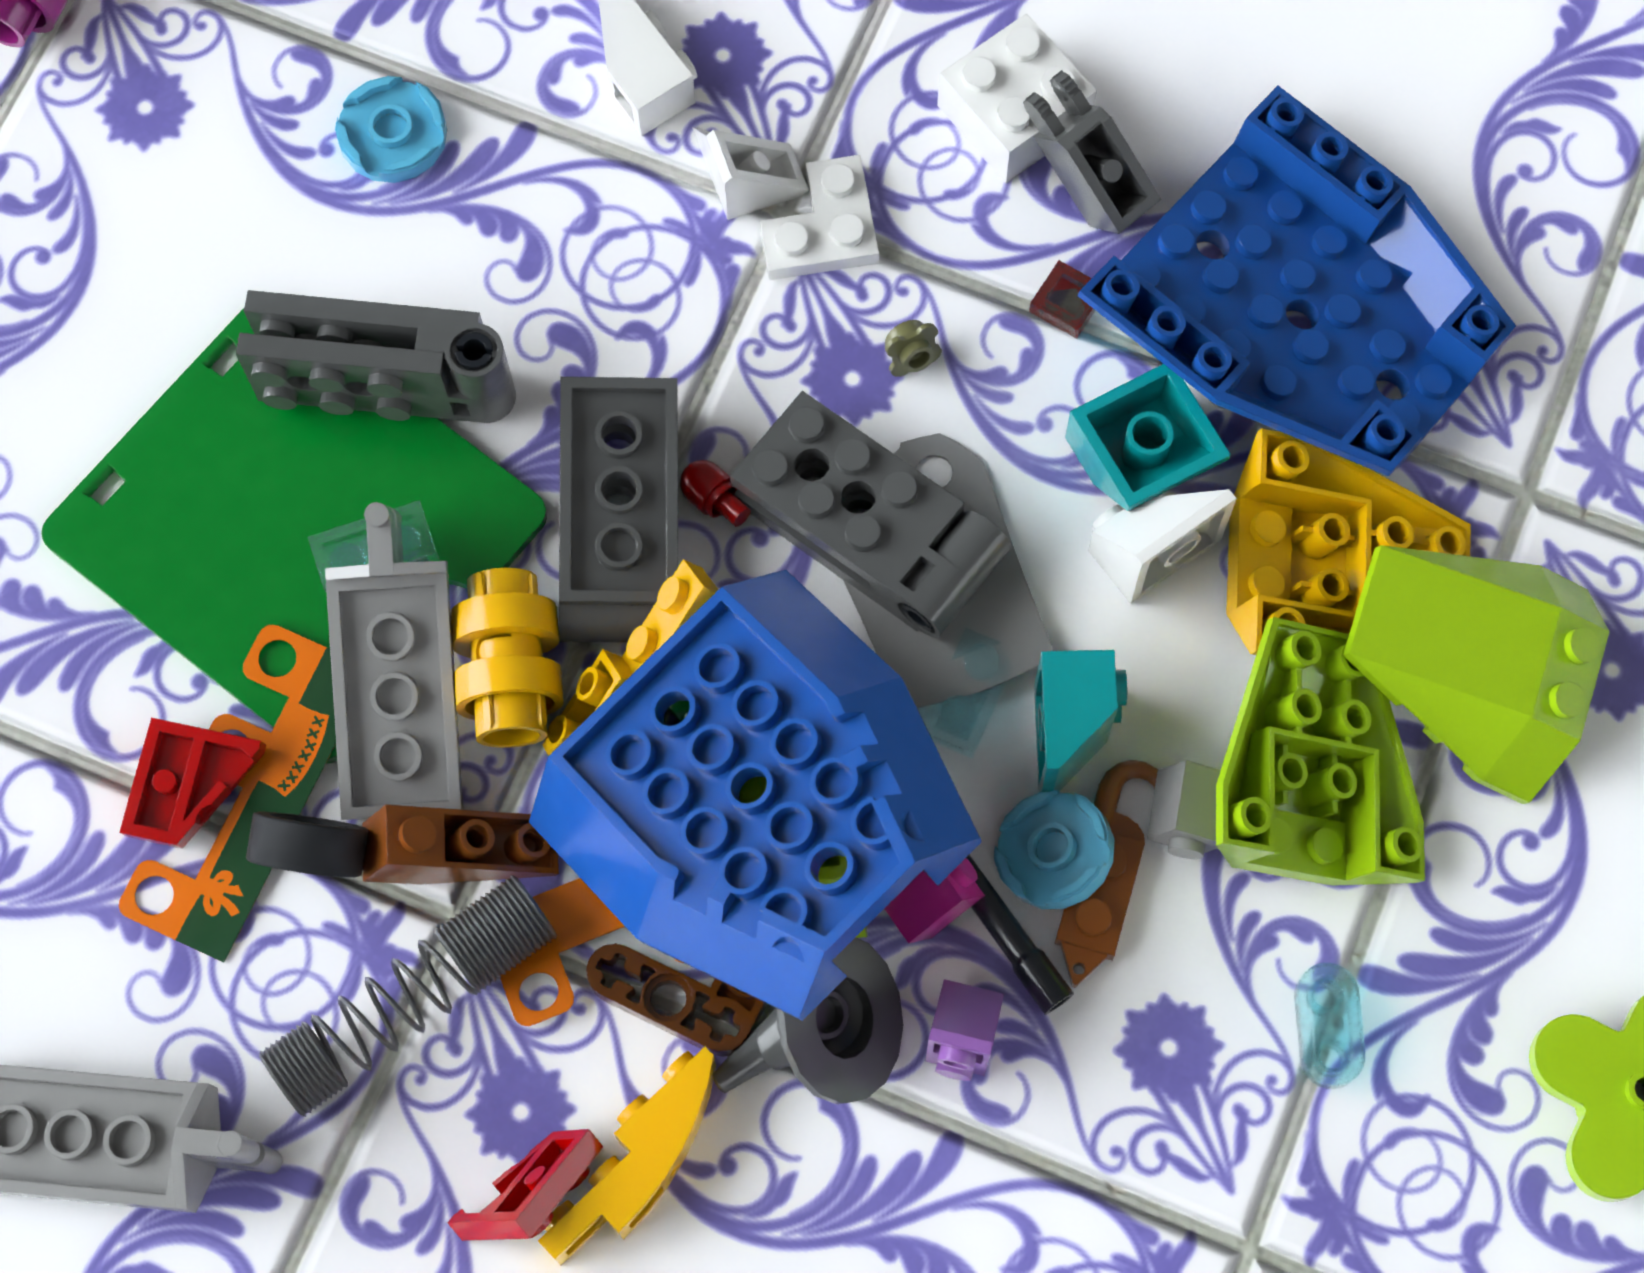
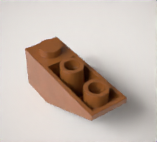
M385 805L362 823V827L369 830L363 864V882L423 885L510 879L511 875H515L517 878L556 876L559 874L558 853L529 823L531 814Z

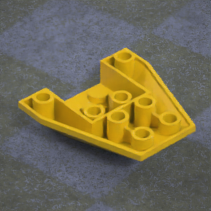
M1262 428L1256 434L1236 487L1234 496L1237 499L1229 518L1226 615L1252 655L1257 654L1266 622L1273 617L1349 634L1375 547L1384 545L1470 556L1471 524L1367 467L1283 432Z

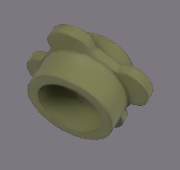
M908 320L898 324L888 333L885 339V351L892 358L889 370L893 376L901 377L909 372L921 371L940 357L942 349L935 343L938 329L934 324H924L919 320Z

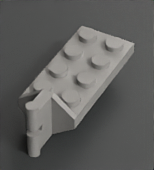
M374 502L369 504L364 512L369 564L325 568L341 820L369 818L385 805L464 810L458 716L455 705V669L448 561L404 562L401 529L402 516L398 510L382 503Z
M0 1065V1194L196 1213L217 1168L273 1174L282 1166V1155L277 1150L236 1131H221L218 1088L209 1083Z

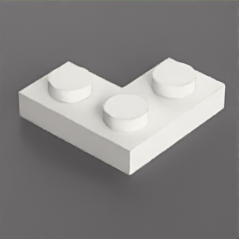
M861 155L806 163V176L813 213L759 221L769 280L879 264V251Z

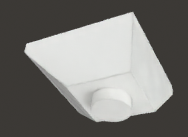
M1229 489L1158 496L1130 511L1123 509L1120 505H1115L1105 511L1093 523L1092 527L1094 530L1092 531L1088 552L1131 604L1221 541L1237 498Z

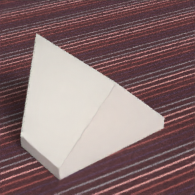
M692 127L727 220L801 197L809 191L791 144L718 130L710 132Z

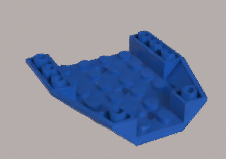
M1279 85L1247 116L1233 144L1122 260L1113 256L1077 295L1214 404L1386 476H1390L1404 463L1516 327L1515 323L1412 187ZM1200 242L1214 244L1222 252L1223 258L1210 259L1204 256L1199 251L1197 244ZM1297 311L1304 314L1310 320L1312 328L1301 329L1294 326L1288 320L1286 312ZM1388 381L1393 383L1400 390L1402 399L1394 400L1385 397L1379 391L1376 382Z
M787 570L722 586L548 756L529 819V823L640 942L801 1021L847 977L832 960L922 871L938 886L982 842L902 677ZM678 701H689V712L682 722L673 726L664 725L665 712L672 704ZM753 777H765L767 785L763 795L751 803L740 802L739 794L744 783ZM833 856L846 857L847 869L838 881L831 884L819 882V869L827 859Z

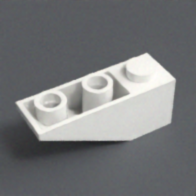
M599 0L611 98L642 137L696 103L693 80L697 78V72L683 50L679 49L674 52L665 40L667 38L665 29L653 11L643 12L635 0Z

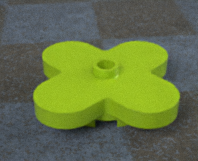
M1642 996L1629 1010L1620 1031H1615L1584 1015H1563L1553 1019L1538 1031L1532 1040L1529 1050V1064L1537 1083L1551 1096L1574 1107L1579 1118L1566 1147V1165L1570 1177L1585 1194L1605 1202L1623 1201L1644 1190V1101L1635 1092L1636 1082L1644 1087V996Z

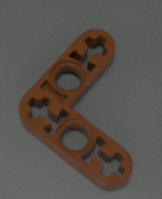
M617 943L607 944L595 950L589 958L586 967L587 980L594 994L600 999L700 1049L706 1046L713 1055L720 1057L729 1056L754 1031L767 1003L717 979H714L711 987L648 956ZM618 959L625 961L624 969L626 974L642 982L645 970L653 974L643 985L640 1002L635 1003L630 1000L636 994L634 987L618 980L611 988L605 987V977L599 970L603 964L613 966ZM662 985H677L686 994L685 1006L674 1016L660 1015L654 1011L651 1005L653 993ZM702 997L708 1000L702 1006L703 1013L715 1019H721L726 1012L732 1013L734 1015L733 1025L739 1030V1033L735 1037L725 1034L721 1041L718 1042L712 1039L713 1029L706 1022L696 1018L694 1030H689L683 1026L693 1017L697 998Z

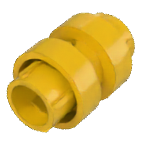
M493 568L477 572L467 579L468 599L459 602L451 609L453 650L461 656L471 658V662L460 666L454 672L456 711L465 718L475 720L476 741L481 745L496 748H513L536 744L548 736L547 715L556 712L564 704L561 666L556 661L545 658L542 655L559 644L557 605L550 598L538 595L537 576L529 570L521 568Z

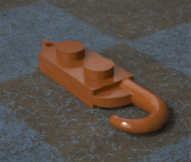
M1128 760L1117 763L1105 772L1098 784L1093 804L1107 818L1114 836V861L1104 883L1088 899L1063 910L1054 944L1061 946L1073 988L1082 983L1106 959L1113 961L1145 846L1144 833L1139 825L1128 816L1116 812L1122 788L1131 779L1148 781L1155 790L1158 769L1145 761ZM1081 966L1084 969V973L1076 974L1073 968Z

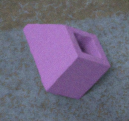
M944 979L928 1039L925 1062L937 1064L936 1073L956 1080L971 1081L973 1073L985 1076L1004 994Z

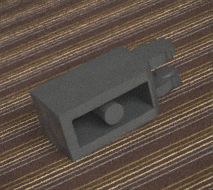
M1061 70L1052 77L1050 82L1053 91L1065 108V112L1057 117L1054 111L1051 110L1049 103L1036 92H1033L1023 102L1024 108L1027 110L1026 112L1030 115L1031 120L1039 131L1033 137L1088 225L1093 228L1120 234L1162 199L1112 117L1100 106L1090 105L1074 79Z

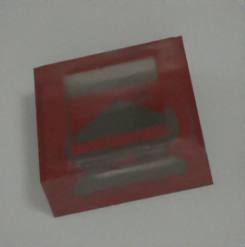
M1058 260L1030 302L1029 312L1077 339L1096 311L1077 296L1079 291L1092 278Z

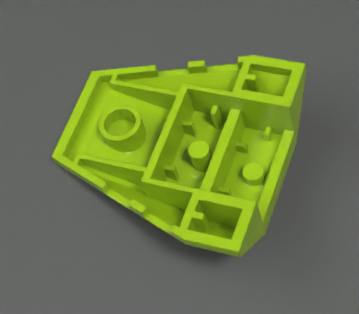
M1380 545L1374 549L1343 656L1395 706L1403 704L1425 725L1422 732L1435 744L1444 743L1464 763L1461 769L1475 782L1521 804H1527L1532 801L1581 741L1610 631L1588 589L1541 565Z

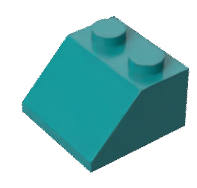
M1164 364L1071 410L1069 414L1065 439L1092 483L1127 511L1229 460L1231 456L1185 381Z
M1115 650L1041 651L1034 684L1038 792L1054 790L1060 792L1107 743L1113 723H1121L1122 706L1127 705V674L1125 669L1116 670Z

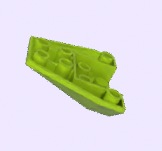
M1277 617L1270 618L1266 622L1216 784V846L1232 868L1331 886L1403 884L1425 881L1424 821L1390 700L1343 656L1349 636L1347 633Z

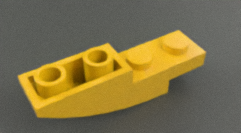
M683 559L674 575L669 577L661 586L657 602L643 624L637 627L630 635L626 651L622 657L602 649L593 665L581 674L576 692L562 714L554 718L547 730L548 736L542 746L548 756L719 590L702 567Z
M706 1046L695 1056L689 1051L679 1056L663 1073L662 1078L667 1083L650 1099L641 1094L620 1113L617 1121L622 1126L614 1132L618 1143L629 1154L621 1161L615 1155L609 1158L591 1175L588 1183L593 1188L578 1203L574 1205L568 1199L553 1211L554 1217L545 1229L547 1232L538 1242L560 1266L606 1222L624 1240L645 1218L670 1185L697 1135L710 1098L716 1062L714 1055Z

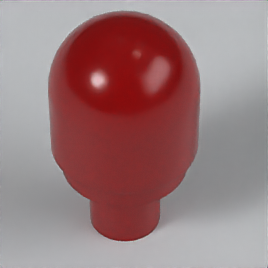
M696 460L684 468L680 477L681 491L684 497L704 515H709L712 518L722 515L735 527L742 525L748 519L751 510L734 495L737 488L731 485L730 476L717 464L709 460Z

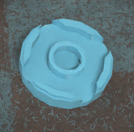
M386 76L365 82L348 95L342 104L344 109L340 113L339 120L337 117L335 131L343 157L355 172L373 181L397 183L416 178L435 164L445 148L448 129L440 101L428 87L416 82V85L411 82H405L402 77Z
M1058 790L1039 792L1021 800L1005 816L999 828L1001 835L998 839V848L996 845L994 847V862L1000 879L1022 902L1042 910L1066 909L1088 899L1104 883L1114 861L1115 839L1107 818L1085 796L1076 793L1074 795L1071 793H1060Z

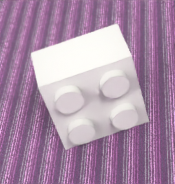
M1026 13L939 73L937 106L1006 184L1045 156L1033 137L1039 131L1024 108L1023 102L1033 92H1036L1049 103L1051 110L1054 111L1057 117L1066 110L1053 91L1050 82L1052 77L1061 70L1074 79L1090 105H1095L1097 90Z

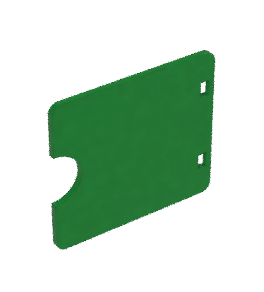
M243 308L50 514L42 526L41 535L43 542L54 555L273 729L289 697L248 679L243 672V663L259 632L268 625H278L330 648L325 568L369 564L367 529L364 517L365 509L369 504L379 502L400 512L402 516L401 529L404 562L448 561L449 584L467 589V579L477 572L493 568H508L542 530L547 520V510L544 501L537 493L438 418L410 416L408 420L395 421L383 418L376 412L354 410L349 415H335L325 412L317 406L297 405L294 409L283 410L270 407L263 403V401H258L239 360L223 377L211 369L232 344L237 348L239 333L254 334ZM115 472L124 483L102 506L91 496ZM282 640L268 643L263 647L259 655L260 668L265 674L272 677H281L288 674L296 663L295 649L291 644ZM336 745L326 764L337 761Z

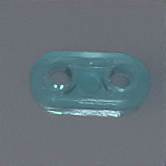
M1334 963L1316 964L1302 975L1294 991L1300 1064L1307 1078L1314 1084L1326 1089H1338L1351 1083L1360 1074L1365 1063L1366 1056L1359 987L1354 976L1344 967ZM1319 988L1330 990L1335 998L1334 1006L1323 1007L1319 1005L1314 997L1315 990ZM1326 1048L1335 1050L1341 1059L1340 1066L1334 1069L1326 1067L1320 1059L1321 1050Z

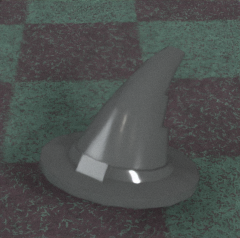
M855 937L832 960L847 977L803 1021L775 1008L713 1073L714 1082L719 1090L727 1093L771 1068L778 1070L791 1067L793 1074L816 1097L835 1104L868 1099L887 1082L900 1053L904 1026L900 992L888 964L868 942Z

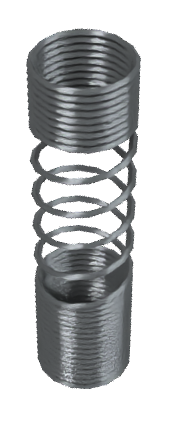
M511 875L510 879H505V883L501 882L500 886H495V890L490 889V893H485V897L480 896V900H475V904L470 903V907H465V911L460 910V914H455V918L450 917V921H445L444 925L440 924L439 929L435 928L434 933L470 985L432 945L425 940H418V949L444 1004L402 961L392 958L391 966L419 1025L373 978L365 977V986L388 1031L392 1043L346 997L338 996L340 1009L362 1051L366 1063L317 1015H311V1022L317 1035L306 1022H301V1026L296 1025V1029H291L290 1033L286 1032L285 1037L281 1036L280 1040H275V1044L270 1043V1048L265 1047L264 1051H260L259 1057L290 1104L301 1116L306 1117V1113H311L312 1109L317 1108V1105L321 1106L322 1101L327 1102V1098H332L333 1094L337 1095L338 1090L342 1091L343 1087H348V1081L322 1029L358 1066L371 1071L372 1060L347 1007L389 1050L398 1052L399 1043L396 1034L373 987L412 1028L418 1032H425L426 1025L399 968L441 1011L451 1014L452 1006L430 962L425 948L470 994L477 995L481 993V989H486V985L491 986V982H496V978L501 979V975H506V972L511 971L512 967L516 968V965L521 964L522 960L526 961V958L531 957L532 953L536 954V951L541 950L542 946H546L547 942L551 943L552 939L557 938L552 925L515 875Z

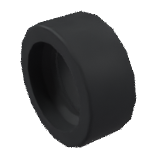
M254 812L246 859L254 864L281 870L322 876L355 878L362 875L369 830L359 825L323 818L276 812Z

